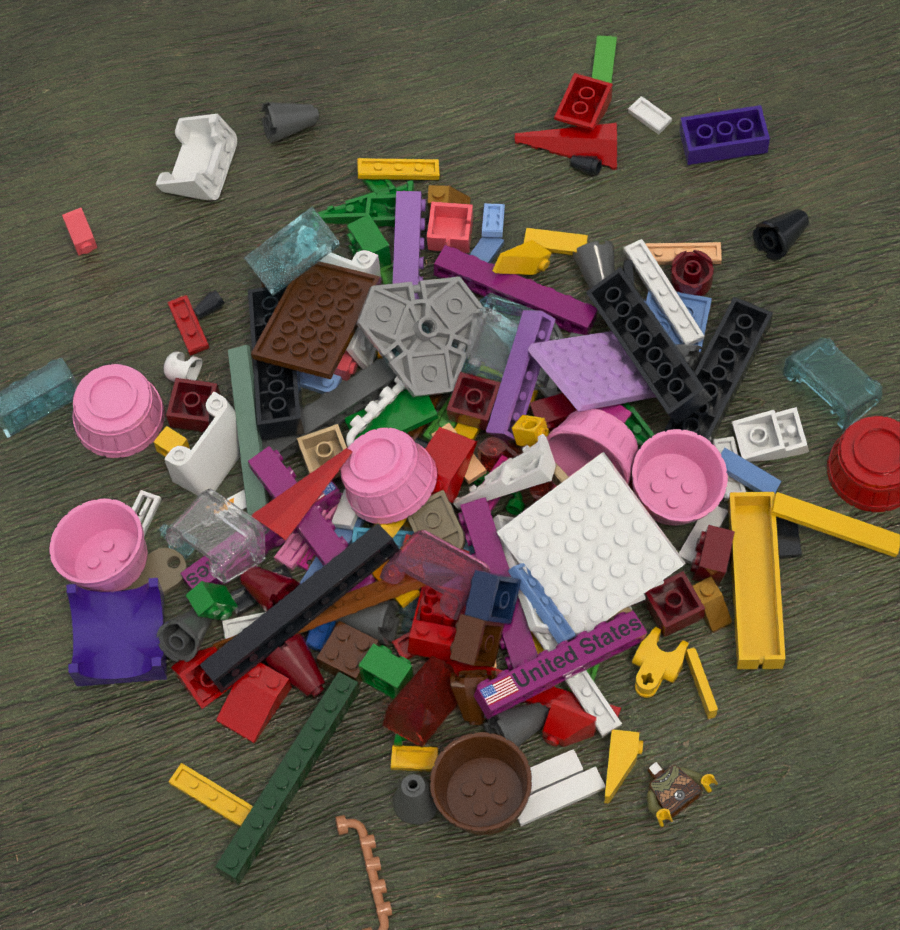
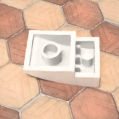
M797 407L777 413L771 410L732 421L741 456L749 462L774 460L809 452Z

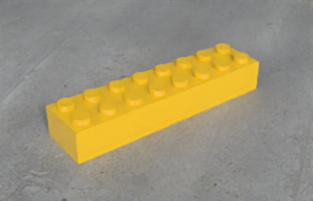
M774 492L729 493V530L735 531L731 547V570L737 669H758L759 665H762V669H783L785 663L776 516L770 514L775 495Z

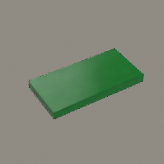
M406 389L400 392L391 404H388L380 415L373 419L355 437V440L361 435L378 428H394L408 433L438 419L439 416L429 395L413 397ZM365 409L344 418L349 430L352 428L350 422L357 415L362 418L367 414Z

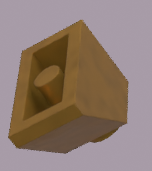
M429 185L428 187L429 216L431 202L470 204L471 198L451 186Z
M709 577L693 585L695 592L705 607L704 620L711 632L714 633L732 624L724 597L713 578Z

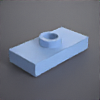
M484 203L482 237L503 236L505 204Z

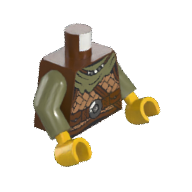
M656 762L647 770L654 779L649 784V791L647 793L648 810L658 819L660 827H663V820L672 822L675 816L702 796V787L710 793L712 789L709 785L713 783L718 785L712 774L703 775L684 767L679 768L676 765L671 766L665 771Z

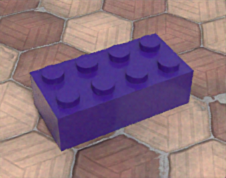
M761 105L681 117L679 132L687 165L768 153L770 137Z

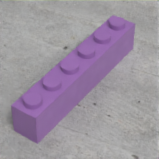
M396 191L393 284L412 282L413 285H417L419 281H423V277H420V270H424V257H420L421 250L425 249V238L421 237V231H425V218H422V211H426V199H422L421 191ZM414 293L415 300L419 299V294Z
M523 310L486 429V433L500 440L515 441L512 427L522 415L527 414L541 368L539 363L529 353L528 348L532 343L549 341L555 323V318L543 311Z

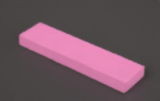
M338 504L335 507H333L327 515L326 510H323L322 516H325V520H327L328 518H332V516L336 512ZM292 533L274 556V559L282 565L285 564L288 569L293 571L297 566L296 563L309 546L305 542L300 549L303 538L299 533ZM297 550H299L298 553H297V554L294 556V558L292 559V557H293V555L295 554V552H296Z

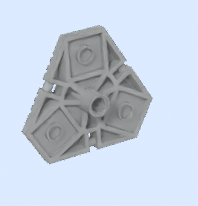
M461 277L419 281L417 285H413L412 282L376 285L370 287L356 324L370 340L371 344L374 345L382 357L385 356L389 361L388 366L398 376L399 380L402 381V384L413 397L451 393L454 390L467 356L465 349L471 345L484 307ZM414 293L419 294V299L415 300ZM422 324L428 327L429 334L422 330ZM452 342L458 344L457 348L451 346ZM394 347L400 353L397 357L391 351Z

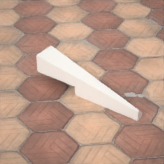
M544 434L538 436L536 444L532 447L526 445L522 448L524 453L513 459L509 458L485 476L484 483L478 487L475 485L470 487V493L461 498L457 497L453 504L460 510V505L484 497H486L487 501L551 481L556 464L547 437Z

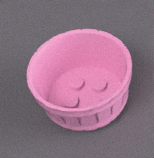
M120 364L101 366L88 373L77 386L73 397V424L75 432L81 443L97 455L120 458L139 453L157 438L164 424L165 408L161 396L156 388L139 371Z
M594 408L580 412L577 410L571 413L563 423L553 429L547 436L554 461L569 477L604 452L626 483H630L634 459L638 452V444L632 431L615 416Z
M394 428L374 429L358 437L348 447L353 453L341 468V479L345 486L348 502L355 514L361 519L375 524H388L403 520L417 512L428 501L431 493H433L437 481L436 464L430 454L403 431Z
M673 429L667 430V432L663 431L645 441L641 449L638 450L632 467L633 491L655 521L666 525H685L707 516L719 505V502H721L725 495V488L728 482L726 464L719 450L705 437L688 430Z
M105 498L85 502L68 512L60 520L57 528H55L49 547L52 564L59 574L80 588L99 592H117L131 586L139 578L141 572H143L148 553L144 540V530L136 512L121 501Z

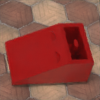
M426 585L421 588L409 636L407 653L452 662V659H450V648L455 639L457 620L460 618V614L463 613L466 592Z

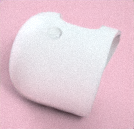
M173 352L165 360L164 374L173 382H175V378L196 380L203 360L192 356L188 361H185L183 352ZM196 361V366L190 367Z

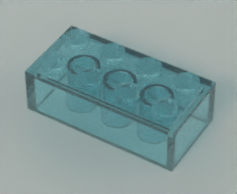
M312 206L245 256L244 259L273 296L339 247L340 243Z
M62 357L50 361L45 367L31 372L27 377L13 382L9 387L0 391V427L7 438L73 401L78 385Z

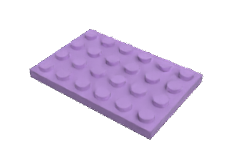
M612 331L532 343L528 348L529 353L579 412L656 397Z

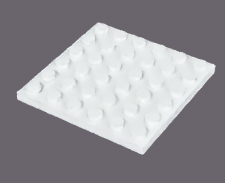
M604 452L497 531L519 564L524 563L526 565L523 567L525 572L528 574V568L531 571V575L540 582L545 594L552 599L576 636L583 631L590 632L594 630L596 625L607 621L686 564Z

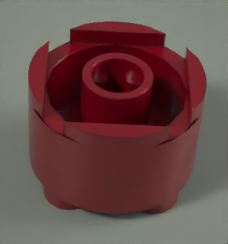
M699 250L679 253L674 258L671 267L670 283L675 291L704 296L710 290L713 281L714 268L711 258Z

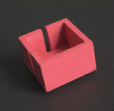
M431 202L427 232L428 250L442 251L443 247L447 245L451 248H457L463 253H469L473 226V205Z

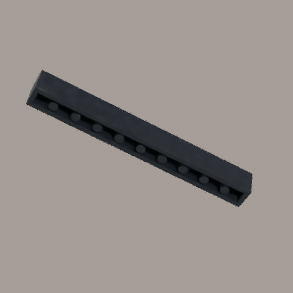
M376 524L266 613L244 628L242 632L213 655L209 656L200 664L201 668L221 693L268 657L275 649L283 645L285 641L293 637L397 554L400 550L394 539L379 524Z

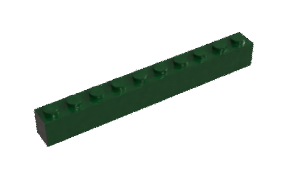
M340 672L337 673L215 867L221 876L237 885L241 883L360 693L357 681Z

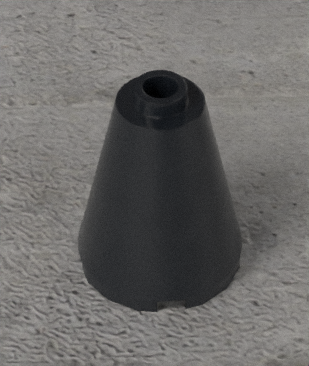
M795 209L758 223L752 233L756 247L759 251L763 249L767 253L765 255L767 258L780 260L787 254L809 225L808 215L801 209Z

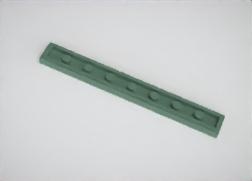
M243 345L228 349L247 514L249 518H253L251 517L253 513L269 503V495L248 466V460L260 453L263 447L257 426L251 349L249 345Z

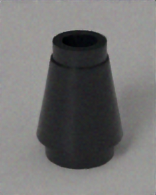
M573 155L570 166L593 176L600 173L602 160L598 159L597 156Z
M214 290L212 293L209 292L194 308V311L201 319L222 309V305L225 302L218 292Z

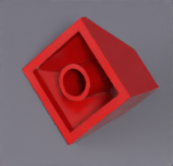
M215 646L200 650L190 661L180 660L171 667L177 678L201 709L234 685L232 684L221 693L200 666L209 656L218 651Z
M554 699L543 728V739L551 746L557 747L559 745L566 747L591 738L596 733L597 717Z

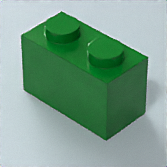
M201 581L186 594L199 617L226 620L238 608L224 585Z

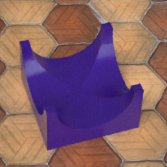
M149 578V581L141 587L117 592L91 591L80 588L76 584L66 585L73 626L72 663L68 664L69 674L76 686L167 680V658L164 651H161L158 645L160 641L159 636L157 637L159 628L165 623L164 592L158 578Z

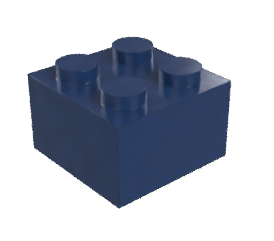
M475 570L474 576L471 579L469 598L466 601L465 615L486 621L511 624L521 579Z

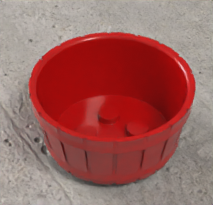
M883 416L863 418L850 425L834 443L827 460V474L834 491L849 505L871 512L891 511L900 507L899 421Z

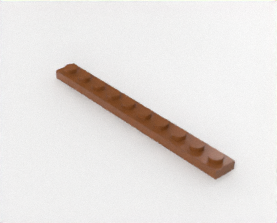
M422 565L346 593L298 633L312 630L320 625L333 622L341 617L354 614L370 606H375L386 600L426 586L427 581ZM235 636L216 642L213 646L219 650Z

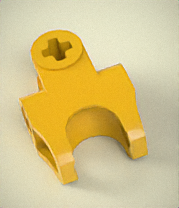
M657 627L641 642L632 660V664L640 667L636 676L635 691L644 698L654 696L663 679L671 683L676 681L682 670L683 660L689 645L688 642L683 640L677 649L672 652L660 650L657 643L661 635V629Z

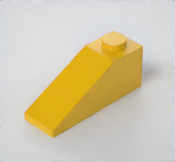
M530 240L500 253L492 271L502 274L534 275L548 268L550 264L549 258L552 253L534 240Z
M612 729L604 803H610L636 764L637 754L642 755L643 741L639 740L640 732Z

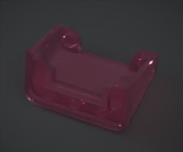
M419 530L412 534L385 564L379 578L390 584H397L403 580L405 574H408L442 593L443 596L440 601L441 610L452 619L458 620L460 614H465L466 601L469 598L471 579L474 576L475 570L491 571L485 562L428 531Z

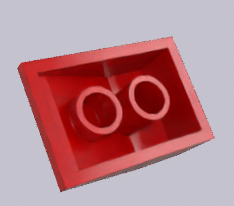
M574 73L554 116V120L593 131L605 115L612 100L613 84Z
M438 428L425 448L433 458L437 468V481L431 496L444 490L449 501L454 503L477 441L445 428Z
M260 662L234 683L216 722L255 743L292 689L289 678Z

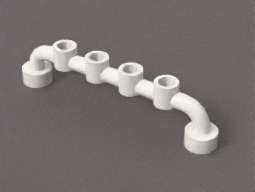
M398 376L394 380L396 385L392 389L387 386L382 390L379 395L382 399L378 403L371 401L366 406L365 411L367 414L361 418L357 415L350 422L352 428L346 436L348 447L354 443L355 437L373 419L377 418L388 404H391L402 390L406 389Z

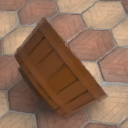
M478 732L457 738L458 740L452 741L444 748V751H441L431 771L430 790L436 807L451 824L472 834L491 835L507 829L519 818L531 794L532 773L526 756L519 750L520 748L516 744L497 734Z

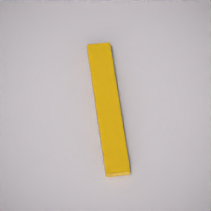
M779 492L774 495L771 515L892 557H896L899 553L900 534Z

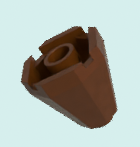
M484 669L459 671V676L455 677V672L450 673L453 693L464 721H469V725L483 724V720H487V718H484L485 714L477 703L474 694L479 683L486 679L491 681L497 678L496 671L491 670V675H488L487 670Z

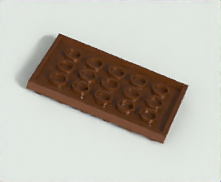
M303 257L251 352L252 359L331 380L358 328L356 323L371 286L381 284V277Z

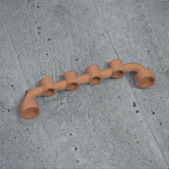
M345 815L336 816L335 821L339 835L347 834L348 828H354L358 832L380 924L377 930H388V916L392 915L390 902H384L382 895L387 893L385 880L379 879L377 871L381 870L379 856L373 857L372 849L376 848L374 835H368L365 825L359 820L346 819ZM368 927L361 930H372V928Z

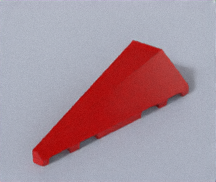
M617 123L599 124L593 131L582 127H570L515 133V144L523 143L531 145L533 149L549 150V153L567 158H572L573 155L597 156L598 159L602 160V165L610 166L611 169L617 170Z
M348 448L344 449L257 510L251 517L287 541L353 451Z

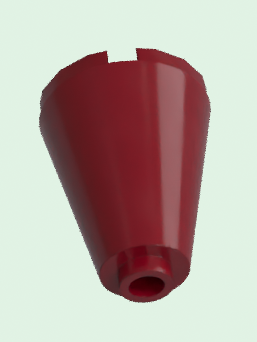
M255 565L244 568L240 574L241 584L265 612L296 589L297 586L301 585L293 578Z
M298 633L285 641L286 644L281 648L275 649L265 661L273 670L289 678L290 683L307 697L311 695L316 697L324 690L323 685L325 681L304 637Z

